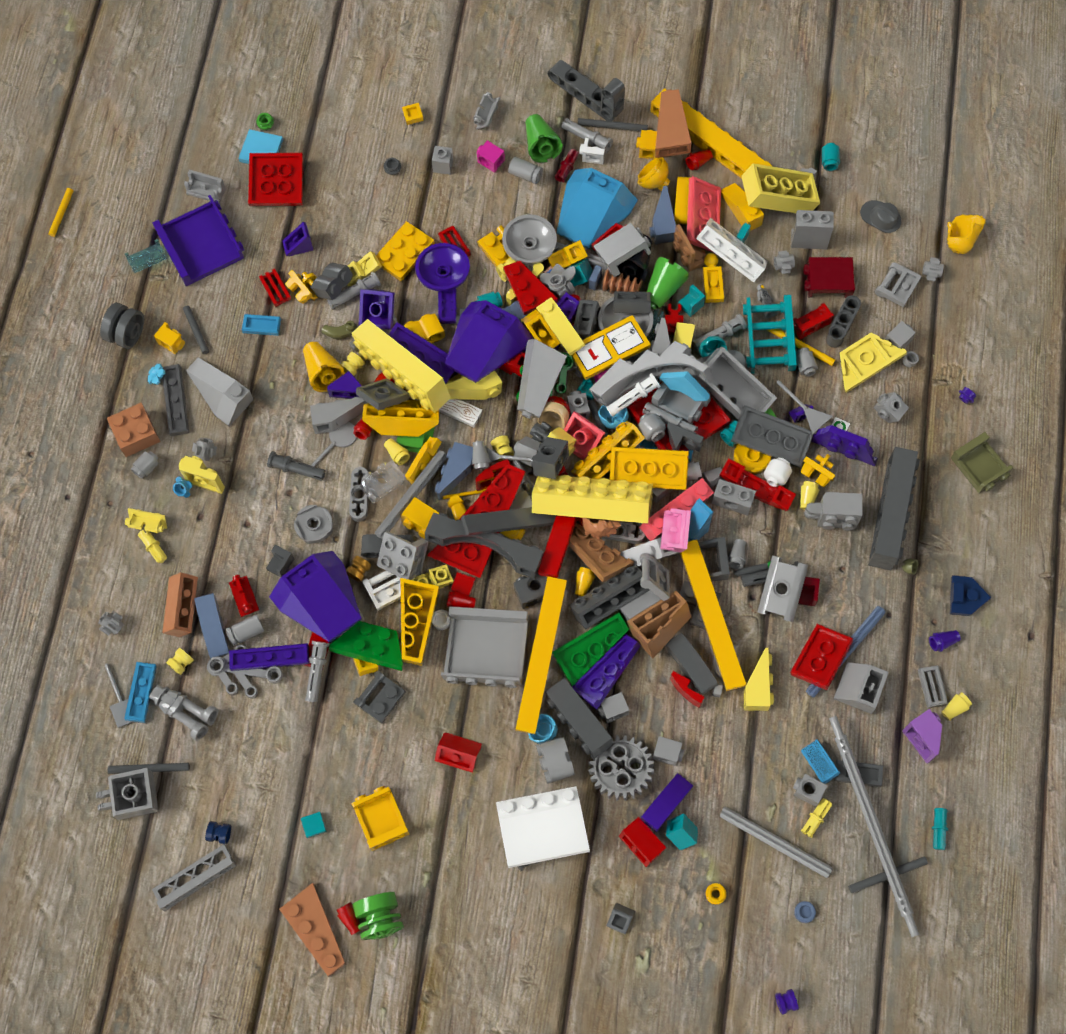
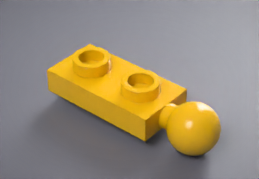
M709 253L704 258V263L707 266L703 267L705 303L724 302L721 266L715 267L719 259L714 253Z

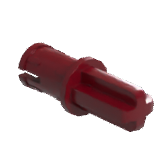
M571 149L565 160L561 161L560 169L555 175L557 181L564 183L570 171L574 169L573 164L579 155L577 150Z

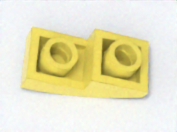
M447 564L429 569L428 573L412 579L413 581L439 586V589L454 582Z

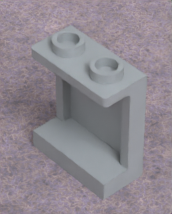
M797 210L796 224L794 229L791 230V248L827 250L834 228V213L832 211Z
M631 223L594 245L600 260L613 277L620 274L617 265L641 250H644L648 255L651 254L649 240L646 236L643 237L641 230L638 227L635 228Z
M662 381L661 387L652 396V405L676 417H682L684 421L693 424L694 421L697 422L699 420L702 408L708 406L711 397H709L708 401H694L682 392L670 390Z

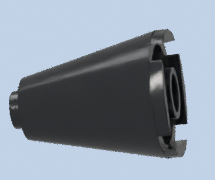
M643 234V237L646 236L651 244V246L649 247L651 251L652 240L647 235ZM641 250L617 265L620 274L623 273V279L630 275L631 282L635 277L637 278V284L641 280L644 282L648 274L650 254L648 255L644 250Z

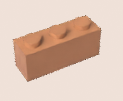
M181 572L169 577L163 634L182 637L192 632L194 598H196L198 577Z

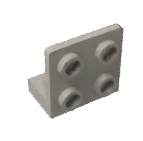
M387 531L383 535L377 566L400 578L412 580L416 576L421 575L429 541L421 538L411 543Z

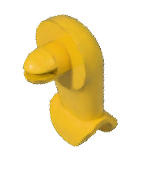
M457 495L452 496L447 502L448 507L452 510L454 520L460 519L467 511L463 505V499Z

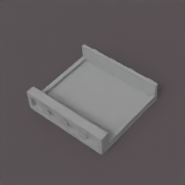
M449 607L451 619L444 672H441L443 679L451 684H457L458 681H462L468 685L485 683V685L492 687L497 686V684H505V687L516 688L517 685L522 686L530 618L528 612Z

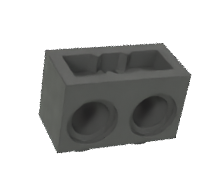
M581 299L579 301L573 328L582 340L598 331V314L601 309L598 301Z

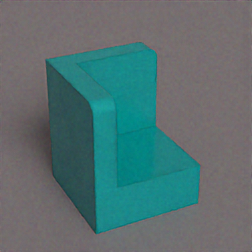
M587 258L569 266H574L576 270L574 278L570 280L574 287L589 281L593 269Z
M691 285L689 293L678 304H681V309L691 317L704 306L705 295L696 286Z
M683 813L667 821L666 836L679 850H683L697 844L698 828Z

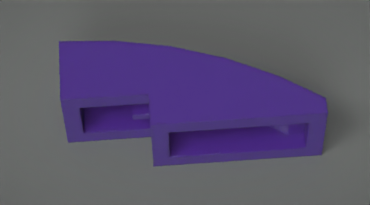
M677 773L641 816V820L657 833L693 788V785Z

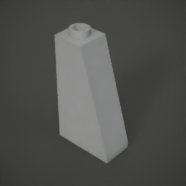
M531 339L527 342L517 410L521 411L522 416L528 419L540 418L567 357L536 339Z

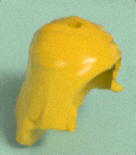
M962 214L956 216L952 222L947 223V244L953 253L964 255L972 250L986 222L983 216Z

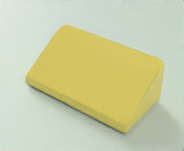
M677 322L673 342L685 343L691 348L695 325Z

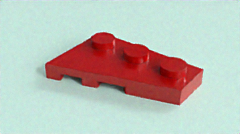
M521 261L503 267V271L524 315L531 313L536 307L551 297L555 303L558 302V298Z

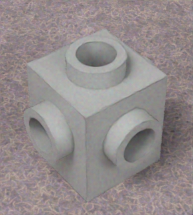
M892 392L882 394L877 399V404L873 408L878 412L879 417L888 423L899 421L909 407L902 401L900 395Z

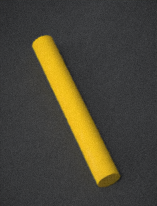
M71 188L66 189L48 234L52 237H55L74 192Z

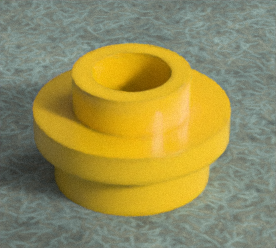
M718 883L709 885L705 892L706 899L711 904H721L726 899L725 888ZM713 891L719 892L718 898L712 896Z

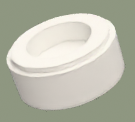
M437 610L434 612L432 624L438 630H445L450 626L451 617L446 610Z

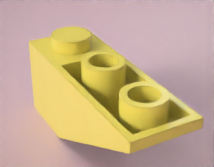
M765 648L744 689V711H768L770 705L774 703V695L770 693V685H773V674L769 673V666H772V654H769L768 648Z

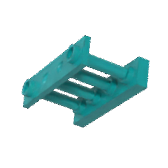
M784 295L783 302H780V304L751 305L750 297H747L746 304H743V315H747L749 356L746 357L747 368H750L751 374H754L755 365L784 364L788 366V371H795L797 364L791 295ZM774 311L784 313V319H781V321L752 323L751 313ZM781 329L785 330V337H782V339L753 340V330ZM783 346L787 352L784 356L754 358V348Z

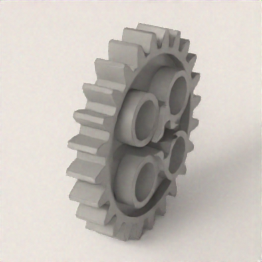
M616 735V741H613V746L595 759L591 756L594 761H589V766L592 768L588 771L590 775H593L590 779L591 782H596L594 785L595 789L601 788V795L608 792V799L615 795L616 801L619 800L620 796H623L624 800L627 801V795L635 799V792L642 795L641 787L648 789L646 782H652V777L649 775L654 774V769L651 768L654 766V761H649L652 759V754H646L648 747L641 749V741L635 744L634 737L627 741L626 735L623 737V740H620L619 736ZM622 751L625 754L623 757H616L615 753ZM633 763L641 765L638 769H632L630 766ZM607 766L612 768V771L609 773L602 771ZM629 774L636 776V778L633 779ZM622 778H626L628 780V783L625 785H620L618 781Z

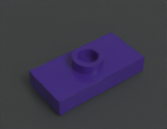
M457 289L438 291V320L440 324H456Z

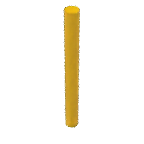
M780 329L767 330L781 339L785 337V332ZM795 338L796 347L799 349L809 348L814 357L833 366L835 359Z

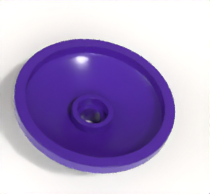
M438 243L427 247L419 254L415 270L417 278L425 287L434 291H449L464 283L470 272V263L466 253L458 246L449 243Z

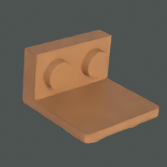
M680 224L676 225L673 247L681 255L680 258L683 266H687L689 272L704 266V258L706 256L704 249L690 244L687 234L685 235Z

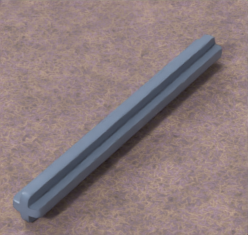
M877 606L851 636L853 643L841 665L884 616L885 610L882 607ZM811 684L807 688L806 693L811 697H815L822 688Z

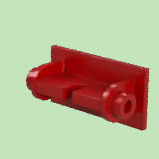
M240 575L233 576V580L228 583L240 616L243 617L259 611L247 575L244 577H240Z

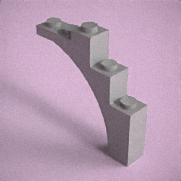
M674 341L661 355L647 349L634 363L626 362L619 358L589 390L597 402L604 406H609L626 392L633 389L637 382L641 383L650 377L649 374L651 373L657 379L660 378L662 373L688 371L692 376L698 377L709 384L714 380V377L711 373V367L705 362H699L692 356L688 345Z

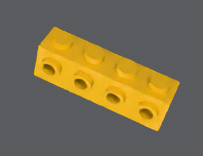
M622 422L616 427V431L612 435H607L602 440V444L591 449L584 460L578 461L571 473L575 477L600 479L610 470L612 447L635 448L645 437L633 423Z

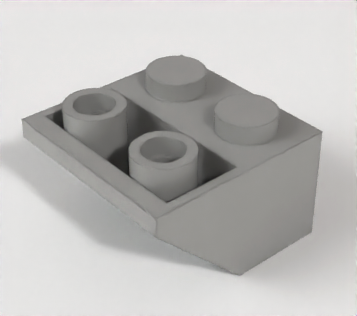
M847 662L834 700L872 714L876 709L889 672L869 664Z

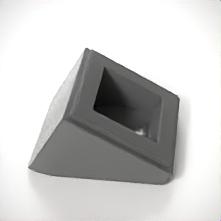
M616 903L606 926L626 935L635 911Z

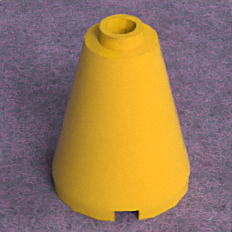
M309 342L305 345L303 354L310 385L317 392H327L328 385L345 374L344 368L318 342Z

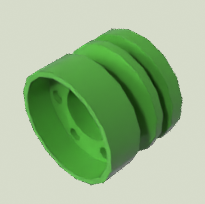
M395 892L376 894L352 904L355 917L357 919L366 918L365 922L358 925L359 930L369 929L360 934L361 940L382 939L404 928L403 922H394L401 918V914L390 913V911L398 907Z

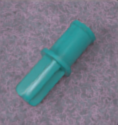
M944 808L934 809V826H932V830H934L933 848L935 850H945L946 831L949 828L946 827L948 810Z

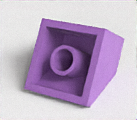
M930 709L912 720L902 730L927 764L939 754L942 732L939 716Z

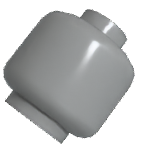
M647 413L640 418L638 430L647 441L657 442L664 437L666 425L657 414Z

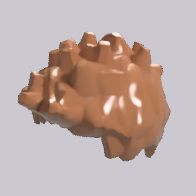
M582 518L585 535L591 534L597 540L605 536L610 537L611 534H616V529L621 527L620 523H622V521Z

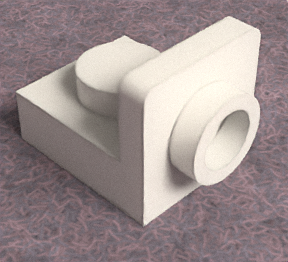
M585 138L584 144L580 146L579 153L582 154V162L602 165L604 163L605 149L589 147V138Z

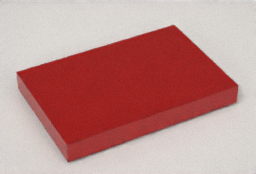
M816 624L790 674L827 690L850 649L853 638Z

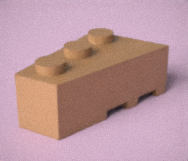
M674 591L670 594L669 599L665 601L660 600L627 622L634 639L653 659L691 618L687 601L677 591Z

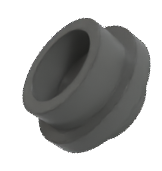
M393 157L388 158L383 166L384 171L389 175L399 173L401 170L400 161Z

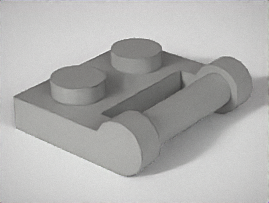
M892 263L885 279L876 288L875 294L904 307L922 276L897 263ZM895 274H900L901 276L892 291L888 290L887 288Z
M641 554L642 578L640 579V586L645 589L649 588L655 596H658L663 601L669 599V570L650 554Z

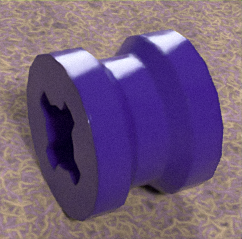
M792 989L787 990L784 994H775L776 1002L782 1015L786 1014L789 1010H799L797 999Z

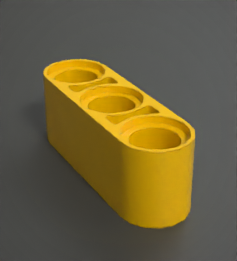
M677 177L674 211L675 224L687 225L689 178L691 177Z

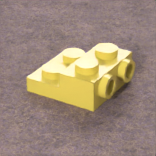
M185 456L180 460L179 470L186 481H190L192 485L220 494L223 493L225 486L215 470L207 468L201 458Z

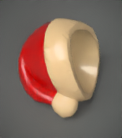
M550 396L540 418H537V422L539 424L545 422L552 427L550 431L558 427L564 429L570 417L568 403L558 396Z

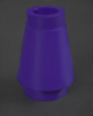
M957 630L933 633L929 637V644L934 651L941 652L959 642L961 639L960 634Z

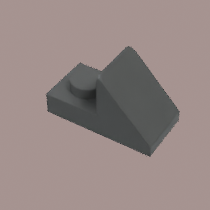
M670 422L668 423L667 436L672 450L679 451L681 445H685L689 450L700 452L704 437Z

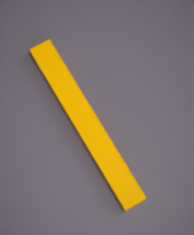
M698 540L689 541L687 549L680 554L726 691L744 687L746 682Z
M547 577L515 731L534 735L536 733L567 580Z

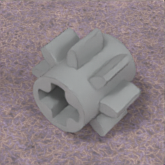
M787 250L779 251L777 257H774L775 270H780L782 274L790 273V269L795 267L793 254H789Z
M931 257L929 262H924L922 275H926L927 280L935 281L936 277L941 278L944 264H941L938 258Z
M199 438V441L193 443L192 452H195L196 457L204 461L210 460V457L212 458L213 455H216L217 450L213 440L208 438Z
M112 611L111 614L105 612L99 619L98 623L101 625L99 629L108 636L111 633L115 635L123 627L124 623L120 621L123 617L115 611Z

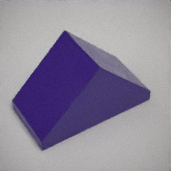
M302 222L282 240L286 256L313 251L306 222Z
M348 371L328 385L329 397L345 399L359 397L356 395V388L361 387V384Z

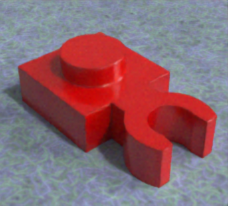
M669 303L667 308L669 315H665L669 335H674L677 322L683 323L684 315H679L681 313V304H678L677 310L671 309V303Z

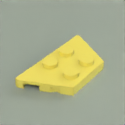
M869 333L841 351L840 360L845 392H849L907 355V351L892 345L887 340L880 339L879 336L873 333Z

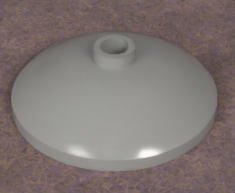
M528 214L518 216L507 224L503 231L502 243L505 252L513 260L521 261L523 264H537L552 255L556 247L557 235L549 221L543 217Z
M612 297L602 305L599 311V329L601 331L633 315L647 337L653 327L652 310L649 314L614 313V297Z

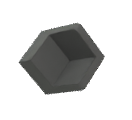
M274 545L271 550L273 557L266 569L282 577L288 571L294 561V557L291 552Z

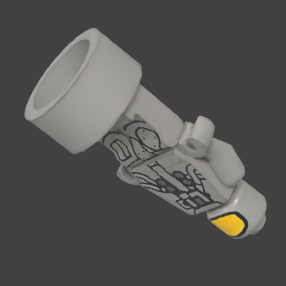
M759 284L757 286L758 301H761L762 305L772 304L773 298L765 290L764 285ZM779 311L763 313L765 318H772L779 313Z

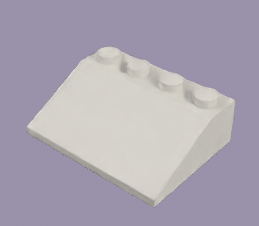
M576 786L496 802L508 868L590 852Z

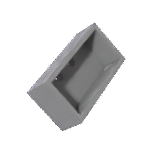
M724 347L717 348L705 361L712 369L711 373L714 380L709 384L698 377H694L705 389H710V394L738 420L744 405L765 413L777 399Z

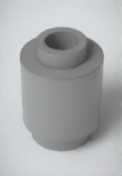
M802 348L796 351V364L800 374L806 377L814 375L818 366L812 351L809 348Z
M144 451L132 464L131 471L143 479L159 464L157 461L159 458L151 451Z

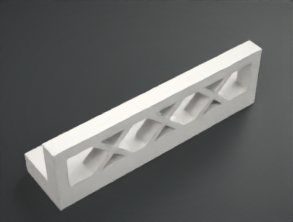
M712 218L708 220L696 238L752 282H755L766 268L768 261Z

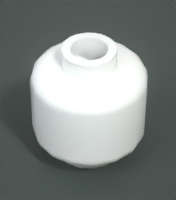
M783 458L772 459L764 471L767 483L773 487L785 485L792 473L790 463Z

